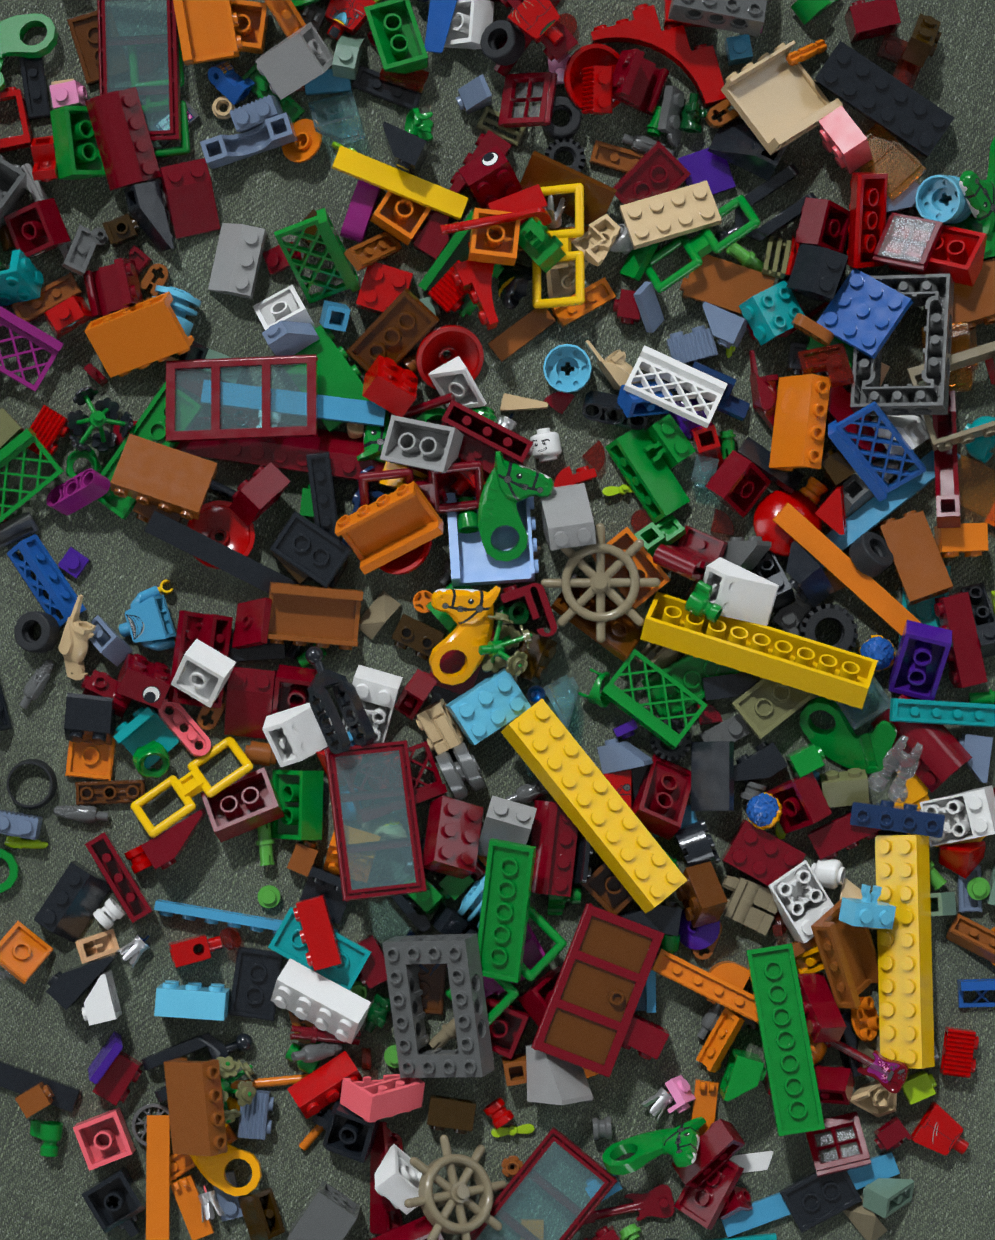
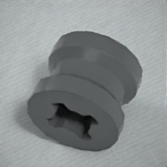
M745 780V790L741 793L740 797L750 800L753 796L765 792L767 786Z
M597 1117L592 1118L594 1141H599L600 1138L612 1140L611 1117H605L600 1120Z

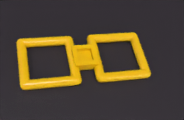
M581 183L540 187L544 196L575 193V228L547 231L546 233L550 237L555 235L563 244L561 249L566 255L559 262L575 260L576 296L542 299L541 268L532 259V305L535 309L582 305L585 302L584 252L571 251V238H578L584 235V186ZM533 217L536 222L540 220L537 217Z
M228 736L214 745L206 755L191 761L187 766L190 772L179 780L176 776L172 775L131 803L132 811L151 838H155L196 809V804L192 800L194 796L204 791L207 797L212 798L253 769V764L232 736ZM229 747L242 766L211 786L199 767ZM170 787H173L185 806L154 827L141 807Z

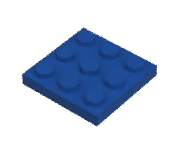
M853 268L816 323L831 331L837 339L875 359L913 302L911 298L864 272Z

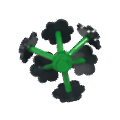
M92 387L80 389L73 399V402L79 406L87 403L92 413L90 418L85 414L83 415L81 410L69 412L67 415L69 421L67 427L72 430L75 436H80L82 432L85 433L81 440L73 435L69 436L73 441L72 445L81 452L85 450L92 452L91 447L85 441L94 428H98L99 433H95L92 436V447L98 448V451L103 453L108 451L109 448H114L115 441L117 440L115 433H109L103 429L104 424L119 425V433L123 438H126L128 432L133 428L132 415L125 411L120 421L115 420L119 416L117 412L120 406L117 402H112L108 397L104 400H98L94 408L91 401L98 394V390L96 388L92 389Z

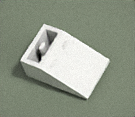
M721 557L706 566L703 582L712 586L710 602L723 607L720 616L764 626L769 624L779 585Z
M358 665L352 684L374 729L375 740L372 744L384 743L403 677ZM343 717L342 723L345 727L346 732H348L349 728Z
M310 703L266 716L262 730L280 767L300 762L328 747L310 707Z
M992 785L919 802L923 812L945 815L943 836L941 838L929 836L930 847L995 834V795Z
M804 860L768 885L782 920L794 940L805 944L812 939L814 934L811 926L834 905L808 862Z

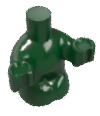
M690 93L689 102L682 111L680 131L702 133L700 118H706L710 108H705L704 110L699 108V94Z
M508 602L498 607L497 610L498 613L504 612L506 615H509L508 619L514 621L516 626L526 625L529 612L523 602ZM494 621L493 625L496 626L498 624V621Z
M376 993L374 1002L369 1007L367 1013L369 1021L364 1027L369 1033H372L376 1026L383 1028L391 1011L389 998Z

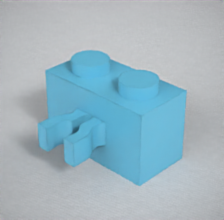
M862 884V899L842 897L839 914L840 921L857 927L893 929L896 906L877 900L881 894L882 887L873 885V891L870 893L871 886Z

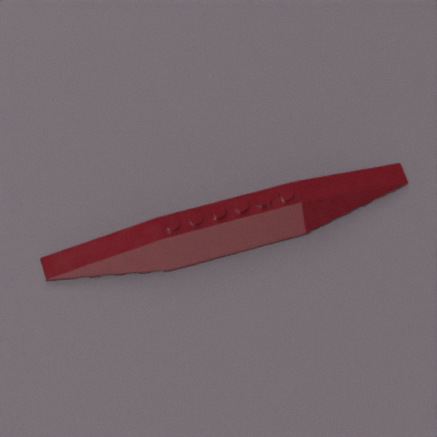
M220 416V429L250 428L232 416ZM211 417L197 418L188 431L211 430ZM278 423V427H292V426H296V425H289V424ZM114 425L113 433L117 435L115 445L120 446L125 438L119 433L120 426ZM318 429L317 437L180 442L176 447L177 450L200 458L246 465H262L264 467L271 462L277 469L308 473L306 454L330 451L333 477L358 481L360 472L369 466L376 467L375 472L383 471L385 463L377 462L373 459L358 462L356 457L364 452V435L360 438L352 439L347 433L337 431L330 433L329 430ZM407 466L428 475L426 469ZM456 477L445 488L446 493H453L450 486L458 480ZM379 480V481H372V483L379 484V483H380V480ZM466 490L461 496L472 497L473 495Z

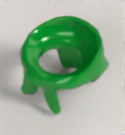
M412 108L406 116L405 131L426 141L432 140L431 128L433 127V121L429 118L433 116V113L421 114L419 108Z
M93 449L92 452L88 450L84 452L75 450L68 456L66 475L70 478L77 475L74 472L73 466L79 458L88 459L91 463V469L101 474L102 466Z
M590 668L589 671L595 673L598 677L589 695L578 692V695L590 703L606 708L610 701L600 694L602 680L605 682L604 688L611 680L609 672L601 673Z
M151 741L144 746L137 747L133 755V763L141 776L160 778L170 767V757L163 745L156 741ZM150 755H157L162 759L163 763L157 770L155 768L147 769L144 766L145 759Z

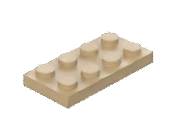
M707 180L620 206V212L634 250L713 227L722 222Z

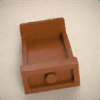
M707 254L701 258L703 264L691 272L688 278H683L680 291H683V298L688 297L703 303L707 302L721 309L742 315L739 305L752 296L772 287L776 277L763 275L762 272Z
M916 510L905 513L904 517L895 520V518L887 519L879 527L880 535L883 536L889 550L893 554V564L906 594L905 599L908 607L950 592L953 588L923 511L917 512Z

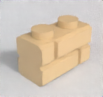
M444 699L428 705L416 714V723L419 729L426 732L428 736L427 743L430 749L436 750L438 755L461 744L465 739L459 726L446 708Z

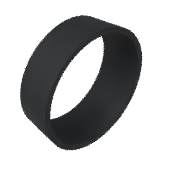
M38 759L23 760L16 764L8 775V794L16 804L23 808L37 809L43 807L52 800L56 793V775L53 769L44 761ZM24 764L40 766L46 771L50 779V789L44 800L34 805L19 803L12 796L9 787L11 774L16 768Z

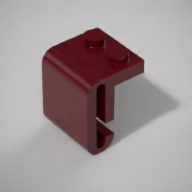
M639 49L623 50L613 72L612 98L642 113L653 115L670 71L666 68H661V70L656 68L655 63L643 58L645 52Z
M118 258L114 259L115 264L100 267L99 270L94 272L90 270L85 271L83 277L92 318H101L143 302L134 260Z
M686 525V534L681 537L678 546L659 545L654 553L653 563L690 580L703 581L706 566L719 557H723L728 543Z
M532 583L518 589L516 585L504 588V593L500 594L502 603L506 604L525 597L533 621L540 618L530 591L532 588H535L550 628L549 633H546L543 628L537 629L536 632L543 637H550L556 632L557 624L545 589L541 584Z

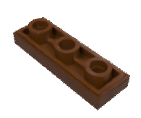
M145 779L75 782L76 805L132 803L145 794ZM108 788H111L114 791V795L112 797L107 795Z

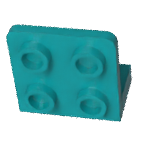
M21 249L12 251L9 269L0 271V306H8L17 302L40 298L44 282L43 274L33 265Z
M785 281L752 296L739 305L743 317L747 320L761 346L793 328L794 326L791 322L797 313L805 315L791 289L786 288L787 282Z
M142 706L133 714L135 718L130 723L125 721L115 729L117 734L113 736L119 744L122 743L132 756L136 752L137 747L144 746L151 741H156L163 745L167 752L179 743V740L159 718L152 706L146 709ZM150 755L145 759L144 766L149 769L161 758L157 755Z

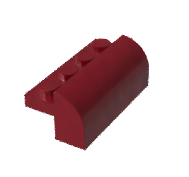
M136 87L109 92L86 100L85 103L110 191L161 177Z
M454 400L450 402L441 419L442 425L454 427L464 434L458 457L466 462L481 461L483 471L489 474L495 467V453L497 451H501L504 460L518 463L525 467L532 455L535 446L534 442Z
M185 610L179 611L171 683L184 654L196 639L228 657L233 617L202 614ZM173 685L170 686L168 702L208 707ZM224 687L211 708H221Z
M903 694L900 697H898V699L921 700L919 698L910 697ZM890 705L871 723L874 728L881 721H889ZM889 721L897 729V735L892 748L931 792H934L972 758L943 724Z
M534 800V808H537L531 828L530 846H536L531 893L571 897L578 828L557 802Z

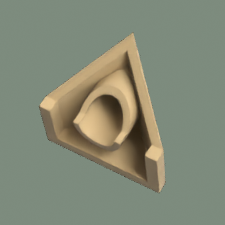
M575 261L557 262L545 273L549 299L573 295L575 291ZM584 262L585 269L589 262Z
M874 1080L862 1085L854 1092L850 1102L879 1118L896 1111L897 1093L889 1092L878 1080Z

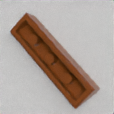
M958 913L947 932L946 939L995 964V932Z

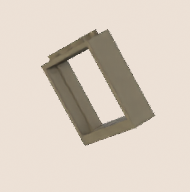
M995 341L951 355L950 371L993 358L995 364ZM924 364L907 369L910 384L913 386H919L918 382L923 380L922 370H924ZM921 415L933 451H947L952 448V445L958 443L965 445L973 442L977 437L984 436L986 438L995 435V421L937 439L930 415Z

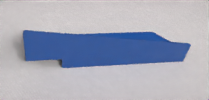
M430 0L425 38L426 52H443L457 0Z

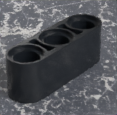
M590 391L585 395L582 414L586 419L633 430H641L646 427L648 416L627 418L623 409L617 403L618 395L600 391Z

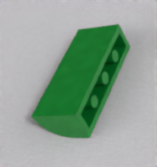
M632 429L615 439L605 448L655 524L690 502V499L662 456L655 463L652 464L650 462L658 450H649L644 453L643 449L654 444L645 429Z

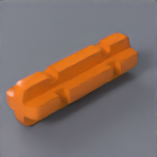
M823 39L815 41V43L798 49V51L789 53L786 56V60L790 66H794L798 62H803L814 57L816 54L823 53L827 50V45Z

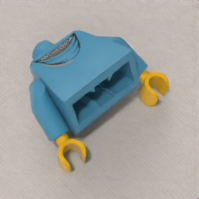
M163 580L159 587L153 586L137 594L130 604V609L125 612L127 622L119 625V632L123 637L131 635L134 643L141 642L143 647L155 651L175 648L176 639L173 637L176 636V632L164 594H171L173 588L170 590L163 589V585L169 583L170 580Z

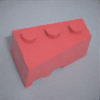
M400 1074L383 1075V1079L371 1080L370 1076H365L363 1081L352 1082L350 1078H343L340 1104L362 1117L364 1121L376 1122L379 1119L393 1117L403 1112H411L414 1109L421 1108L425 1082L419 1078H400Z

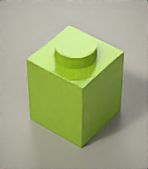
M922 1070L908 1076L902 1090L908 1103L912 1105L935 1095L934 1087L937 1084L932 1074L928 1075L926 1071Z

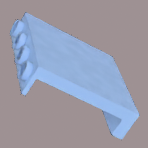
M446 493L447 503H454L459 499L455 497V493ZM534 496L516 503L519 516L528 534L527 547L518 558L508 562L495 560L486 553L479 531L470 534L458 532L457 515L460 511L447 512L452 587L535 581V573H539L538 559L533 558V552H537V538H532V531L536 530L535 517H530V509H534ZM508 525L496 528L491 535L493 546L502 551L514 548L519 540L517 530Z

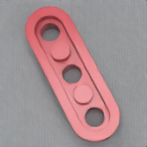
M165 699L161 708L157 710L159 718L191 755L195 757L206 755L211 748L209 737L180 703L168 702V699ZM165 708H171L173 714H166ZM180 726H187L188 731L182 732ZM195 743H201L202 749H196Z

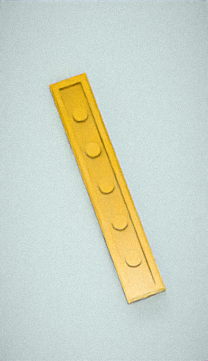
M341 145L332 165V169L457 220L461 219L468 201V197Z

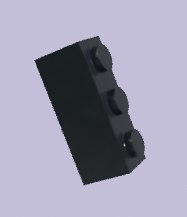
M384 121L382 125L395 167L418 176L428 155L427 141Z
M72 861L33 920L52 933L75 943L92 919L93 913L107 896L111 887L106 880L77 861Z

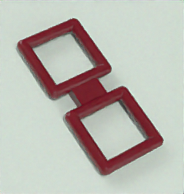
M481 461L453 463L446 471V473L474 470L476 500L440 504L437 474L444 473L427 470L428 479L416 480L415 483L437 514L478 509L484 487L483 464ZM411 468L360 473L358 475L361 506L370 504L368 482L405 478V484H409L414 481L413 470Z

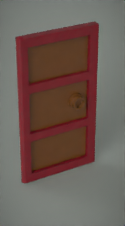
M586 903L531 1048L610 1077L665 933L595 907L591 903Z

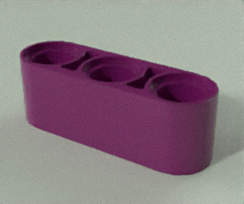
M358 179L340 232L341 237L359 243L363 242L381 188Z
M86 469L52 489L47 496L46 503L49 507L68 516L104 496L110 488V480L93 469Z

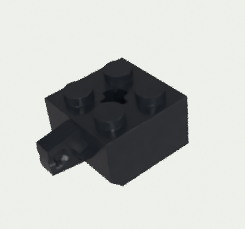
M339 1098L333 1105L332 1110L328 1109L326 1111L321 1109L313 1116L312 1122L326 1130L323 1146L326 1150L364 1163L372 1151L380 1119L376 1122L364 1121L362 1117L340 1104Z
M125 1166L85 1189L81 1194L105 1233L117 1226L120 1230L125 1228L130 1237L140 1232L135 1221L139 1219L137 1214L146 1209V1201ZM112 1195H114V1198L116 1196L119 1198L118 1204H116V1201L114 1204L110 1201L113 1197Z

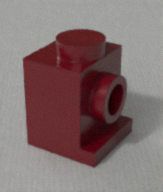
M896 1116L874 1131L877 1136L874 1141L881 1151L890 1148L892 1150L896 1149L903 1143L902 1139L906 1137L910 1140L912 1138Z

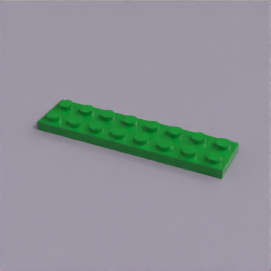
M791 943L747 950L746 956L778 1136L825 1129L793 945Z

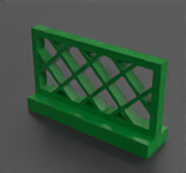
M325 208L317 210V216L274 232L309 304L349 288L352 292L361 288L358 274L345 256L344 252L346 250ZM316 225L317 231L315 235L304 233L306 228ZM290 234L297 236L293 244L285 242L282 237ZM301 238L311 240L308 248L298 245ZM316 242L326 245L323 253L313 250ZM294 251L305 253L302 261L292 258ZM310 255L320 258L317 265L307 263ZM324 260L334 262L332 269L321 267ZM303 268L314 270L310 278L300 274ZM318 272L328 275L325 282L315 279ZM333 276L343 280V283L338 285L329 284ZM311 285L322 287L320 292L311 295L309 292Z
M31 428L25 429L0 450V470L5 466V472L0 471V474H5L3 488H0L3 491L2 504H0V523L64 472ZM33 443L40 449L39 459L26 458L27 448ZM23 452V457H17ZM43 454L48 460H42ZM13 459L22 460L21 473L9 472V463ZM26 460L38 462L37 475L25 474ZM42 462L51 463L57 471L50 477L41 476ZM8 475L21 476L19 490L7 488ZM24 477L37 478L36 488L33 491L23 490ZM40 479H46L40 484ZM7 491L19 492L18 503L15 505L5 504ZM23 493H29L22 499ZM5 507L10 508L7 512H5Z
M636 649L632 651L600 693L672 749L676 748L708 705ZM634 656L643 662L644 671L631 672L630 662ZM627 667L628 673H622ZM657 672L661 675L662 685L649 686L648 673ZM644 674L646 687L633 688L632 675ZM628 676L630 689L621 690L614 685V682L618 677ZM665 679L671 684H665ZM675 686L679 689L680 699L668 700L666 687ZM663 688L664 701L651 702L650 689ZM647 690L648 703L639 704L636 702L634 691ZM625 692H631V697ZM683 693L687 695L689 698H684ZM693 700L700 705L696 713L686 714L684 701ZM681 702L683 715L670 716L668 703ZM665 704L667 717L657 718L653 715L652 705ZM686 717H692L691 720H690V721L688 722V724H687V718H686ZM683 718L684 729L680 734L671 728L670 719ZM662 720H667L668 725H666Z

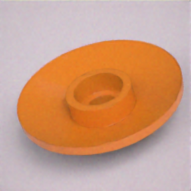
M301 119L294 122L293 126L298 140L282 146L285 157L294 163H303L310 160L321 146V129L316 122L310 119Z

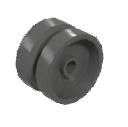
M464 742L453 749L457 759L455 763L451 755L446 751L435 756L457 800L468 796L465 781H468L475 792L486 787L480 774L482 771L474 755L470 754Z

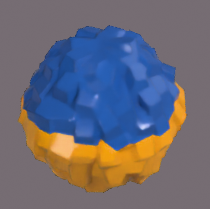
M871 635V639L863 643L862 647L857 651L862 656L878 660L875 668L877 672L890 668L894 663V656L896 655L889 639L886 640L882 635Z
M761 793L753 796L747 803L746 813L748 820L757 829H770L780 821L782 804L772 794Z

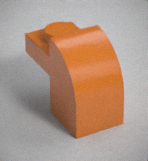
M733 961L719 962L708 971L741 989H744L750 977L748 968ZM705 997V999H706L707 1001H709V1002L715 1004V1002H713V1001H711V1000H709V999H707V998Z

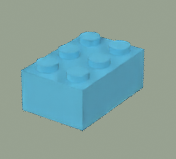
M506 668L499 669L498 673L491 674L445 705L469 744L472 745L478 744L531 707L512 675L506 672Z
M165 980L156 988L154 1016L224 1021L228 1016L230 988H225V984L211 983V986L205 987L202 986L201 982H188L186 985H179V981Z

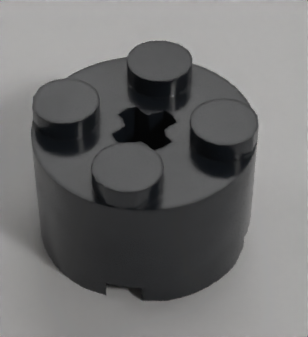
M704 819L680 828L675 834L688 867L710 861L712 865L721 862L717 850H712L715 844L711 835L705 834L709 831Z

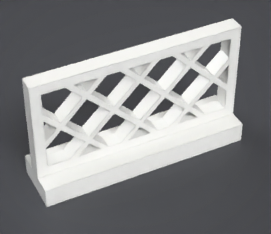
M644 345L623 390L708 428L727 387V383ZM640 369L648 372V374H643ZM655 379L657 385L650 386L647 380ZM662 379H664V380H666V381H668V382H670V383L664 384L663 381H662ZM640 381L643 388H638L631 383ZM675 388L679 395L671 396L668 389ZM683 389H685V390H687V391H690V392H692V393H686V394H685L684 391H683ZM662 391L664 397L660 398L654 392ZM696 398L699 405L692 406L689 399ZM703 398L711 401V403H706ZM682 400L686 407H679L675 402ZM703 410L707 419L697 415L696 411Z

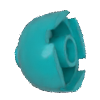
M981 416L975 419L972 424L968 423L964 430L995 421V417ZM995 435L986 438L984 436L977 437L973 442L965 444V448L972 457L986 463L993 455L989 451L995 446Z

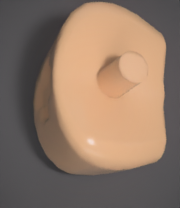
M347 423V434L350 438L362 437L364 425Z

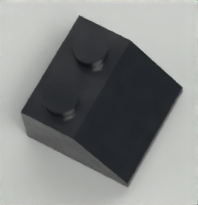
M801 244L786 288L830 303L834 298L848 255L824 247Z
M794 540L791 543L786 569L791 578L788 582L795 591H798L796 595L804 604L808 602L815 608L835 590L821 566Z
M67 693L64 722L65 739L74 743L87 742L95 745H111L116 723L113 698Z

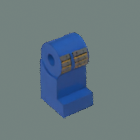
M225 61L211 67L208 71L209 81L233 105L245 100L255 85L249 77L243 80L234 71L233 66Z

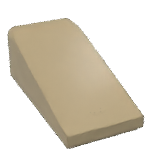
M505 393L503 394L500 412L547 409L548 404L547 402Z

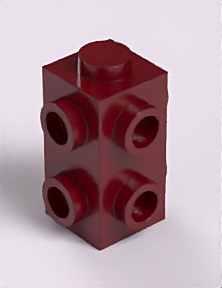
M94 670L91 677L87 675L81 685V688L84 689L82 693L84 695L113 698L115 715L121 718L132 701V698L117 693V680L111 678L105 672Z

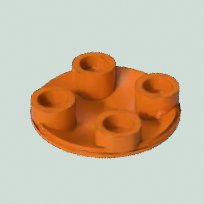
M860 996L861 1005L856 1009H851V1021L859 1039L863 1042H871L875 1039L879 1030V1016L874 1006L873 998L871 996Z

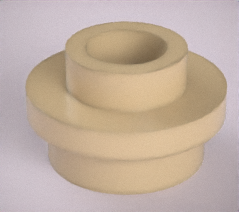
M225 96L217 98L212 104L214 115L222 120L229 119L231 117L230 110L235 109V105ZM222 105L228 106V110L226 112L220 111V107Z

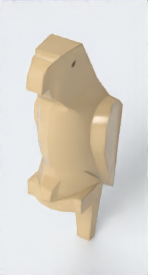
M586 340L585 344L597 361L596 364L613 389L620 391L621 385L626 384L633 370V367L625 361V352H622L620 349L616 350L604 360L590 341Z
M78 595L71 616L67 619L58 647L64 657L67 677L74 680L85 679L88 675L85 672L84 659L88 652L89 638L94 636L93 631L96 628L95 625L87 621H81L79 617L83 595Z

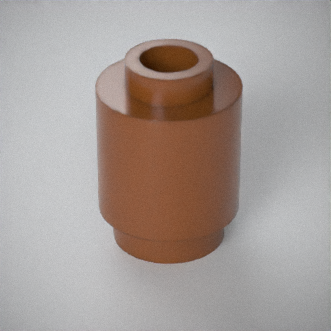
M251 741L250 745H246L245 754L252 764L263 766L276 765L277 759L269 743Z

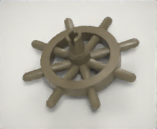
M598 523L596 525V544L585 546L577 552L571 547L560 549L569 558L563 569L562 577L558 579H543L541 581V585L544 588H562L563 596L570 607L557 620L558 626H565L577 614L586 620L596 622V639L599 643H603L606 638L605 622L615 620L626 614L636 625H644V619L632 606L637 599L640 587H658L661 581L658 578L639 577L638 569L632 557L644 546L642 539H637L626 551H623L616 546L605 544V526L603 523ZM596 554V571L584 560L585 557ZM605 554L618 558L605 571ZM624 565L626 566L630 578H612ZM577 566L589 578L571 577L575 567ZM612 587H630L627 598L624 600ZM571 588L588 589L576 601ZM596 594V612L585 609L584 606ZM605 594L618 606L616 609L605 612Z
M441 1135L440 1144L443 1157L434 1160L428 1166L417 1157L410 1159V1164L421 1172L422 1176L419 1182V1197L406 1199L404 1205L407 1208L421 1206L425 1217L433 1225L427 1240H437L441 1231L451 1235L461 1234L462 1240H471L470 1232L480 1227L484 1222L496 1231L502 1229V1223L490 1215L493 1205V1192L504 1190L507 1182L504 1180L491 1182L487 1172L479 1164L485 1152L484 1145H478L471 1157L462 1154H452L448 1136ZM444 1166L446 1167L449 1182L437 1174ZM455 1166L464 1169L459 1180L457 1178ZM472 1176L476 1186L468 1187L467 1183ZM433 1183L438 1185L442 1191L433 1194ZM479 1194V1204L477 1205L469 1196ZM444 1206L442 1212L440 1213V1211L438 1210V1208ZM464 1206L474 1213V1216L468 1222ZM454 1207L458 1223L448 1220Z

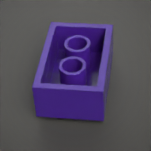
M907 620L890 673L888 691L934 701L952 645V630Z

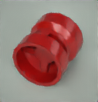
M141 845L124 853L126 859L132 864L131 869L134 874L152 865Z
M502 1097L497 1098L483 1109L486 1116L491 1117L495 1129L505 1125L514 1117L511 1110H507L505 1107V1101Z

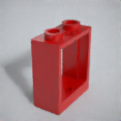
M17 87L3 89V92L0 93V102L11 99L17 100L23 135L0 139V153L29 148L33 139L24 93L21 89H17Z

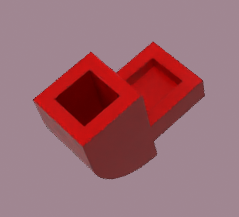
M53 136L33 138L30 146L34 161L32 170L33 180L48 182L58 178Z
M711 422L708 428L699 426L690 429L693 447L696 450L702 472L720 467L724 461L719 448L721 445L715 425Z
M568 466L559 472L555 479L554 487L574 485L597 478L595 468L589 469V466L575 469L576 474H572L571 468Z

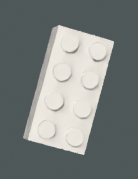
M289 959L277 978L271 1001L277 1007L291 1011L299 1019L307 1020L318 1029L327 1031L335 1035L338 1040L348 1042L349 1044H352L361 1029L371 1004L370 1001L292 959Z

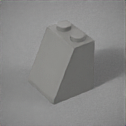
M310 22L262 54L255 62L260 74L265 76L270 83L271 91L282 100L323 74L332 65L334 57Z
M584 483L554 487L550 496L540 497L543 531L550 550L596 544L594 520Z
M492 795L481 831L477 855L487 857L489 840L492 838L526 845L537 808Z
M532 1045L526 1046L527 1102L566 1105L592 1100V1093L583 1067L539 1050H534L531 1048Z

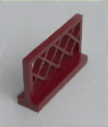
M427 741L408 747L410 762L421 767L417 778L412 777V781L415 782L413 785L415 804L448 792L445 783H442ZM422 747L426 754L423 764L412 759L415 750ZM398 752L343 771L342 775L348 792L355 793L354 789L358 790V792L366 791L363 787L368 777L379 782L376 790H380L382 784L389 788H399L402 781L401 771L391 767L394 758L399 756ZM389 760L388 765L383 762ZM375 764L386 768L381 779L370 775ZM369 767L367 772L362 771V769ZM424 769L433 773L435 782L426 784L420 781ZM389 770L400 774L396 786L384 781ZM358 772L365 776L360 787L352 784L349 774ZM404 796L387 800L377 799L381 802L374 804L375 800H371L370 805L361 809L359 802H352L357 814L358 824L366 823L405 808Z

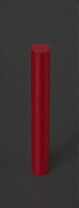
M451 392L412 406L403 417L409 418L448 404L452 400L455 401V397Z

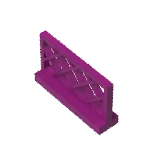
M0 306V327L8 328L10 338L0 340V343L12 341L15 354L2 357L0 351V372L36 392L64 343ZM12 331L19 336L13 337ZM20 338L28 340L31 350L18 353L15 340ZM33 344H35V345L38 346L39 348H35V349H34V348H33ZM45 350L52 355L48 362L38 364L35 351ZM32 353L35 365L22 368L19 355ZM16 356L19 369L14 371L5 369L3 359ZM45 366L40 374L39 367ZM36 368L38 379L33 385L25 380L23 371ZM20 372L21 377L17 376L14 373Z

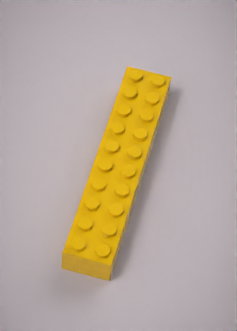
M661 592L656 593L644 621L641 640L863 709L878 660L769 626L720 616L713 623L707 620L705 615L697 617L684 609L686 600Z
M543 699L535 703L501 731L503 736L645 914L659 905L687 881L674 862Z
M876 835V885L882 887L881 894L877 900L896 906L893 929L877 928L880 1054L887 1059L903 1062L908 1068L912 1069L935 1067L929 836Z

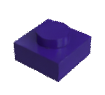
M70 547L58 566L78 579L90 562V559L73 547Z
M633 719L613 728V732L616 737L621 736L622 739L634 735V729L638 727Z

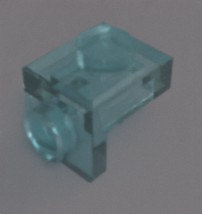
M696 454L690 481L694 482L695 487L707 489L705 486L716 473L719 459Z

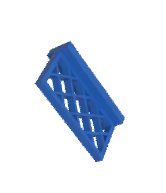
M875 401L840 422L835 420L828 424V437L879 502L887 498V493L926 472L924 464ZM873 410L878 415L877 422L864 420L865 415ZM849 424L859 425L858 433L847 432L844 427ZM862 427H875L874 436L861 434ZM879 428L889 430L891 432L890 439L877 437ZM859 440L871 441V449H860L858 446ZM875 443L888 444L887 452L874 451ZM892 445L902 446L904 449L903 455L890 454ZM872 456L885 458L883 467L873 465L871 463ZM888 459L901 461L900 468H888ZM904 462L915 463L918 468L913 471L903 470ZM885 473H890L898 476L897 480L888 484L884 479Z

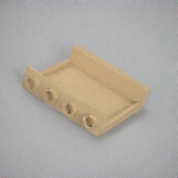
M794 40L787 45L781 43L773 50L772 54L768 52L763 54L757 60V63H748L741 69L742 72L737 74L735 71L725 79L727 83L721 89L770 155L817 127L819 120L838 107L843 106L838 98L829 102L800 62L794 66L788 64L786 56L791 53L790 49L796 43Z

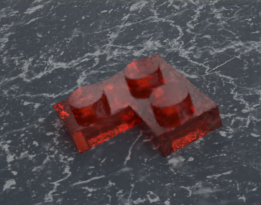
M886 33L877 56L896 63L897 67L893 76L912 89L921 67L901 59L907 41Z
M843 343L798 352L803 375L826 371L831 388L854 383L853 373Z

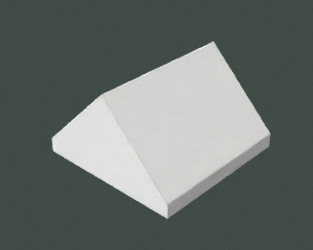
M459 356L429 373V377L440 396L452 392L455 401L467 408L482 407L487 404Z

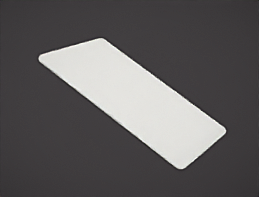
M773 1151L734 1155L730 1160L744 1168L742 1173L767 1170Z

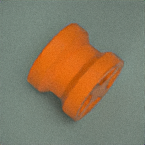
M812 476L808 479V484L799 490L800 493L809 497L816 505L820 502L821 495L826 494L828 491L826 486Z
M421 590L414 595L413 605L418 612H431L426 605L431 602L432 593L427 590Z

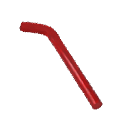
M534 208L440 225V231L444 235L531 217L539 218L542 225L546 226L551 224L552 220L547 210Z

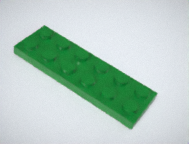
M165 382L129 434L176 449L180 442H166ZM178 388L176 431H188L204 407ZM129 434L101 472L110 482ZM110 485L108 492L97 500L125 520L137 501L128 496L123 498L115 495L114 491H111Z
M494 838L489 840L478 932L482 975L485 977L514 983L520 982L536 846Z

